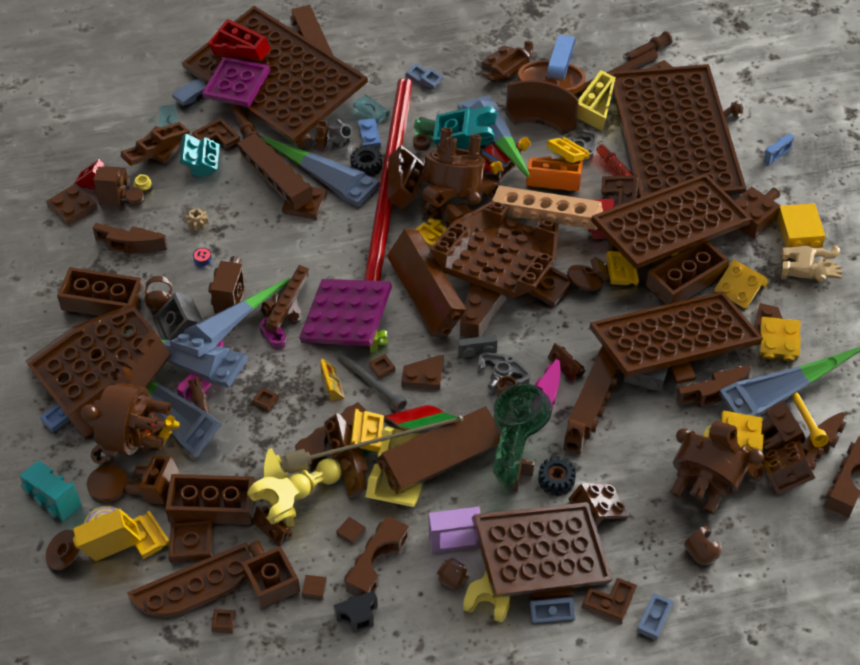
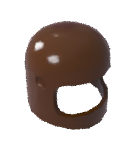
M154 276L145 285L146 306L158 312L173 295L172 283L163 276ZM153 282H164L169 285L170 290L168 292L159 290L150 292L147 288Z
M706 525L693 533L684 543V547L698 564L704 566L712 564L722 554V546L719 541L709 542L707 540L711 531Z

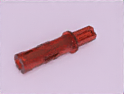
M600 144L596 148L597 153L604 159V163L609 164L618 175H634L616 157V154L611 152L604 144Z

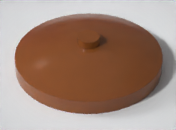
M550 60L527 63L518 71V81L539 80L550 82L567 89L572 94L579 93L585 87L586 76L584 72L572 64L568 66L564 81L547 79Z

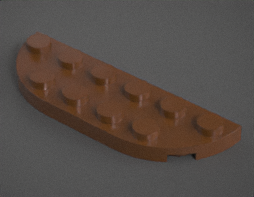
M245 542L127 592L128 597L138 610L159 618L176 617L220 599L235 591L245 580L242 562L251 559L248 544Z

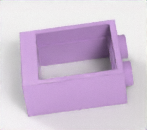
M479 506L429 513V539L432 553L480 547L472 521L474 514H480Z

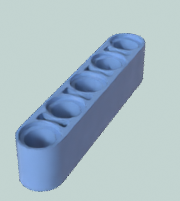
M558 35L548 65L547 79L565 80L574 50L575 37Z

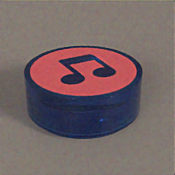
M207 248L195 250L193 253L195 264L199 266L208 265L212 261L211 251Z

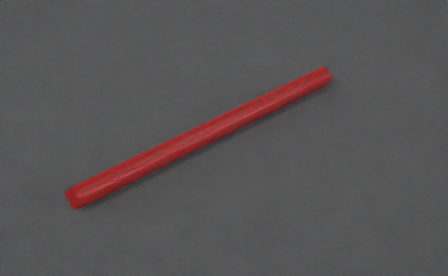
M400 78L397 83L364 280L380 281L393 205L388 200L389 155L403 144L412 89V81L408 78L406 80Z

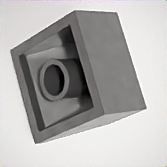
M176 292L173 293L153 317L162 339L169 341L177 338L180 334H184L185 329L203 321L192 297Z

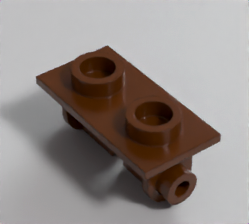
M554 343L547 358L552 363L556 359L559 360L560 370L574 382L577 375L582 376L585 373L584 366L576 359L573 360V356L565 350L564 346L561 347Z
M256 506L252 522L273 542L281 546L283 538L289 539L292 536L291 528L282 521L271 524L266 518L270 509Z

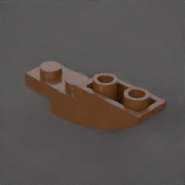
M95 223L93 226L95 240L107 243L109 250L126 253H150L167 250L168 248L166 235L160 232H153L134 226L129 231Z
M750 365L738 366L725 371L720 370L712 374L710 381L705 380L697 384L679 387L676 397L678 405L697 401L699 406L703 407L723 400L719 394L720 390L735 382L747 380L751 370Z
M841 412L833 415L817 426L818 429L824 430L828 436L826 445L815 447L810 440V435L804 441L802 447L813 472L817 465L814 462L815 459H820L823 452L828 454L831 447H836L839 440L837 434L838 432H843L847 423L844 422L846 413Z
M336 413L324 422L331 450L349 446L352 430L343 417ZM357 447L332 454L333 459H339L348 497H356L365 491L367 486L364 473L369 470L362 449Z

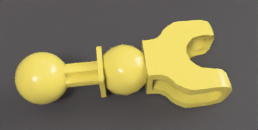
M326 458L318 463L316 471L311 474L307 470H302L301 474H293L289 478L286 477L284 479L264 477L252 484L247 495L253 501L261 499L269 501L272 507L266 518L271 524H276L286 519L295 500L304 499L307 495H311L316 484L320 482L324 484L336 483L342 475L341 465L334 459Z
M485 572L483 578L469 585L463 602L464 611L472 613L478 603L488 601L495 606L494 620L503 623L510 607V596L494 598L487 572Z

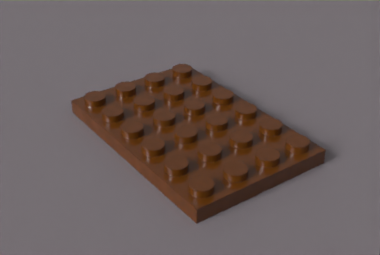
M589 502L474 514L472 517L494 598L607 584L613 580Z

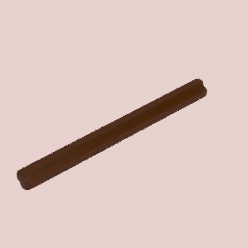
M651 50L606 73L635 70L657 59L658 52ZM594 78L585 82V87L577 93L578 96L584 93Z

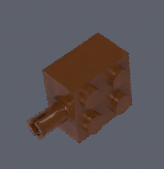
M750 187L735 200L752 218L751 223L739 228L740 230L755 239L777 220L781 206L775 202L780 197V192L777 188H772L764 195L757 189Z
M235 256L230 258V262L220 261L218 268L214 270V280L210 282L208 291L211 293V305H213L214 313L216 314L242 301L246 286L243 265L241 264L242 260L237 256L235 262Z
M254 541L248 545L253 558L242 562L245 579L260 609L300 592L299 579L281 546L265 552L260 541Z

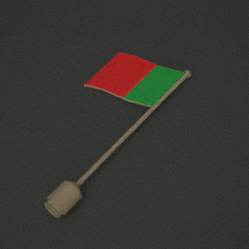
M431 405L385 415L384 420L390 421L407 431L310 455L304 449L285 453V456L280 457L284 473H294L309 469L308 464H312L311 459L458 421L461 423L463 417L461 415L457 417L447 414Z

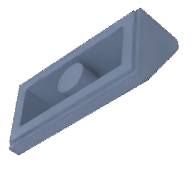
M572 597L529 601L532 623L575 620Z

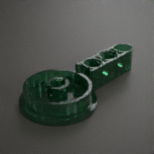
M517 384L507 388L498 396L494 404V420L501 431V437L493 466V473L503 488H510L516 483L527 438L540 431L548 423L552 414V404L547 394L531 384Z

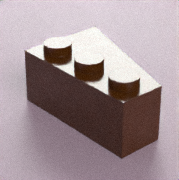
M402 145L389 155L388 200L401 210L415 199L422 183L424 166L420 159Z
M470 283L464 305L466 311L460 320V336L469 338L480 337L490 324L493 316L499 312L501 305L507 301L508 296Z

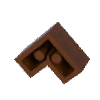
M97 167L94 184L99 204L121 206L122 199H125L126 186H129L130 176L127 175L126 168Z

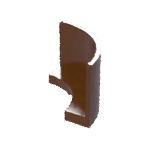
M539 80L517 81L507 85L506 115L514 125L525 122L536 123V120L545 122V125L555 129L561 135L576 130L579 100L567 89Z

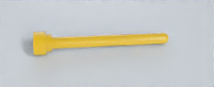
M796 392L791 397L811 431L810 440L815 447L826 445L828 436L824 430L818 429L800 395Z

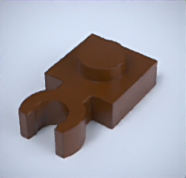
M319 120L314 141L317 143V150L324 152L329 138L327 121Z

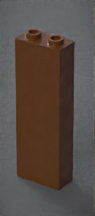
M404 229L387 254V257L432 335L448 336L461 319L466 308L442 268L431 254L430 248L418 230Z
M487 406L462 416L463 421L461 423L458 421L442 425L382 452L378 458V465L381 471L387 475L390 488L398 495L501 447L506 440Z

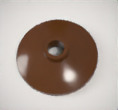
M572 265L567 271L571 282L582 289L598 290L603 284V280L596 276L594 270L589 266Z
M73 530L59 532L49 543L46 550V563L50 568L62 570L75 560L79 549L76 548L73 542V537H75Z

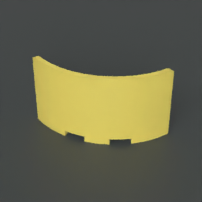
M386 427L383 429L382 437L407 430ZM415 432L381 441L378 457L382 452L416 438L423 433ZM375 464L368 479L366 498L414 507L419 498L423 483L397 495L390 488L385 472H382L379 465Z

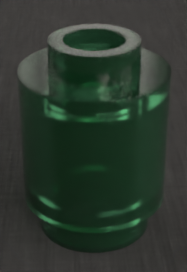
M419 117V119L415 120L413 128L417 134H425L432 138L436 121Z

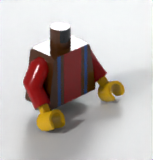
M524 137L519 140V143H516L520 155L522 150L526 151L528 149L527 146L531 145L528 137ZM494 143L489 147L487 145H480L479 153L485 159V175H492L497 181H500L517 167Z

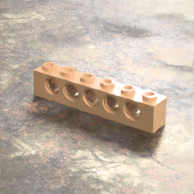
M505 186L498 187L492 200L509 206L508 216L541 221L543 218L557 224L597 230V227L591 222L592 215L603 212L601 201Z

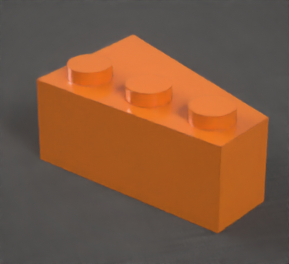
M551 156L529 158L527 167L529 178L526 179V186L579 191L583 160L570 163L564 157L552 159Z

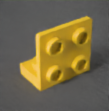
M733 259L714 291L716 293L723 291L732 302L747 309L761 286L765 288L769 281L765 276Z

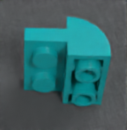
M185 134L182 137L179 163L191 168L192 175L200 177L209 176L217 170L220 144L206 137L200 141Z

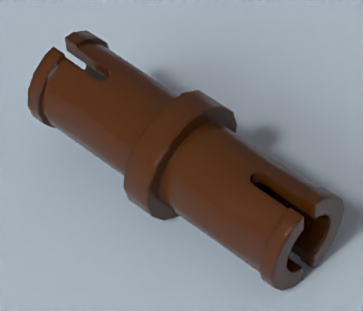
M200 377L188 380L193 396L191 398L192 402L210 414L206 402L207 395L204 394Z

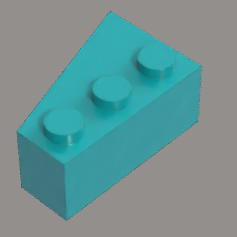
M38 460L19 475L22 482L20 486L25 493H31L40 506H46L47 511L52 517H58L63 522L82 507L76 486L73 482L65 483L63 481L65 478L62 475H54L53 469Z

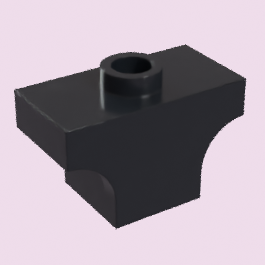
M375 591L360 596H352L346 601L333 605L337 623L345 622L349 624L353 633L374 626L372 612L378 608Z

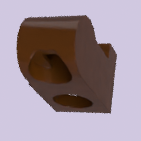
M573 419L569 420L563 450L581 455L586 440V423ZM568 443H574L578 447H572Z

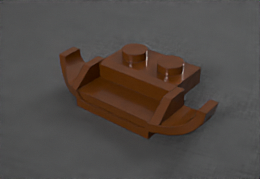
M526 40L524 48L501 46L496 52L488 55L481 62L483 68L492 70V73L483 71L481 73L482 76L487 80L509 79L523 65L530 63V58L533 55V42Z

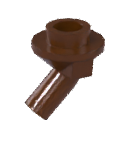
M738 100L732 102L731 107L723 111L725 118L730 114L740 118L741 114H743V104H740Z
M278 294L272 296V301L262 302L261 312L265 317L270 316L280 298Z

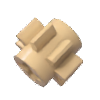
M199 208L190 210L189 215L185 216L188 228H192L195 231L205 229V224H209L206 211L202 212Z

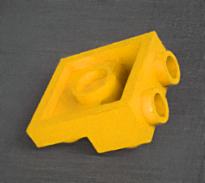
M762 317L760 335L763 337V340L759 344L758 356H763L764 359L769 360L775 359V357L783 358L784 361L789 362L797 360L800 356L801 321Z
M729 411L721 412L720 422L737 427V441L740 447L745 445L749 450L759 449L762 451V417Z

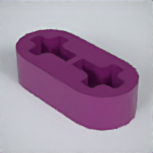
M269 317L262 319L260 331L268 344L273 349L284 348L287 341L281 327H279L277 333L265 330L266 321Z

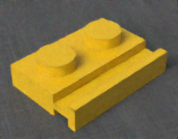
M565 137L548 140L546 147L551 149L554 154L564 157L567 162L575 163L584 160V158H589V151Z
M607 251L606 261L611 284L629 285L632 283L634 286H637L639 282L637 269L620 252Z
M355 409L350 445L382 437L384 415L367 411L363 413L359 412V409ZM381 442L359 448L379 452Z
M150 510L147 511V514L132 519L138 525L142 541L134 546L143 559L162 550V547L165 545L169 546V539Z

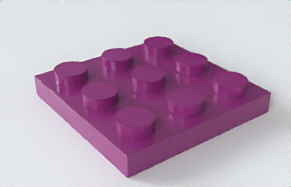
M223 57L202 92L203 98L250 107L270 72V68L268 65Z

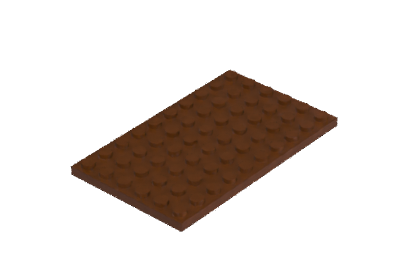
M255 5L234 21L265 36L271 47V50L262 61L232 58L268 65L270 68V72L250 107H241L294 144L298 142L302 135L307 134L317 126L319 120H324L368 83V78ZM206 43L184 60L182 66L208 84L223 56H214Z
M709 64L610 72L609 75L615 77L613 94L633 174L638 175L639 198L705 173L728 195L746 192L747 187Z

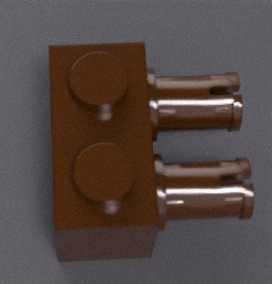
M784 401L766 410L768 416L767 419L762 421L761 434L763 435L772 429L777 430V434L763 441V447L766 449V452L774 450L781 445L785 446L789 442L800 440L801 444L804 443L806 440L805 434Z
M153 456L148 466L136 465V469L133 472L134 477L142 478L141 482L129 481L128 485H126L127 494H141L147 503L165 504L171 474H179L180 471L171 456Z

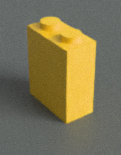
M815 203L780 206L777 221L785 248L799 246L823 247L826 235Z
M120 508L73 528L75 535L73 537L74 545L94 561L101 560L142 542L137 523Z

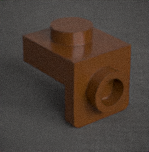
M514 459L512 470L508 469L507 474L510 490L518 491L521 475L533 476L534 462L526 459Z

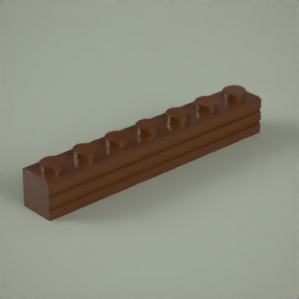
M298 265L267 319L265 330L277 333L309 277V268Z

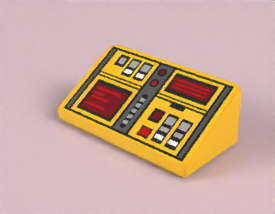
M321 359V374L329 399L331 401L343 399L345 396L335 367L326 360Z

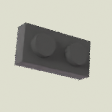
M491 335L458 340L459 357H471L484 352L497 353V336Z

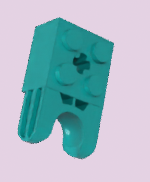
M490 106L472 110L464 108L438 114L436 116L433 142L438 147L441 138V128H451L453 130L452 140L453 138L457 139V149L469 148L470 136L472 134L481 136L480 145L490 144L493 142L495 134L487 125L493 124L496 121L497 111Z

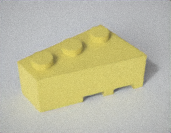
M600 70L578 99L577 118L600 131H603L615 77Z

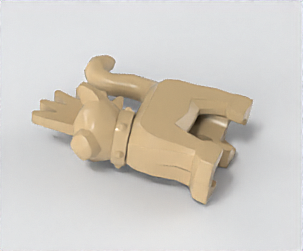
M833 245V251L831 252L824 248H811L809 246L782 248V260L792 258L795 262H783L781 279L794 276L809 278L810 280L815 279L820 283L824 282L828 277L841 279L842 275L840 274L843 273L842 270H839L841 265H836V261H829V259H835L839 256L840 249L837 245ZM816 256L827 258L824 262L821 258L818 264L816 262L813 263Z

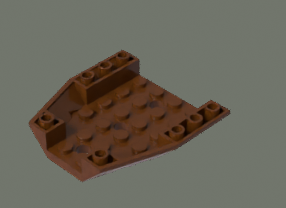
M491 201L453 221L430 248V252L444 273L505 296L516 298L534 290L555 262L559 224L543 218L535 228L518 223L515 220L507 219L509 206Z
M127 305L72 326L25 360V362L86 440L94 434V427L90 426L87 420L81 416V410L85 405L92 403L94 400H100L105 388L110 386L108 379L109 369L113 366L126 367L132 373L130 384L147 388L172 354L137 309L132 305ZM134 329L132 334L125 335L127 330ZM96 353H102L99 358L93 359ZM118 373L117 377H122V373ZM69 376L66 382L60 383L63 377Z

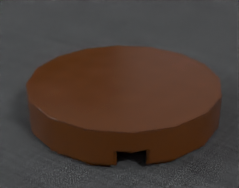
M104 465L91 472L86 485L89 495L94 500L111 503L124 496L128 479L122 468L115 465Z

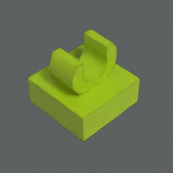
M376 331L373 343L370 346V352H377L378 344L387 345V331Z

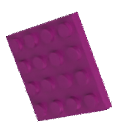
M321 279L299 336L301 343L371 346L392 289L391 282Z

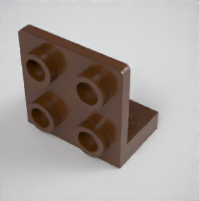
M800 440L789 442L784 447L771 450L764 455L763 461L766 473L777 495L815 479V474L806 459Z
M581 483L568 498L571 504L589 502L596 527L603 519H626L629 516L612 484Z

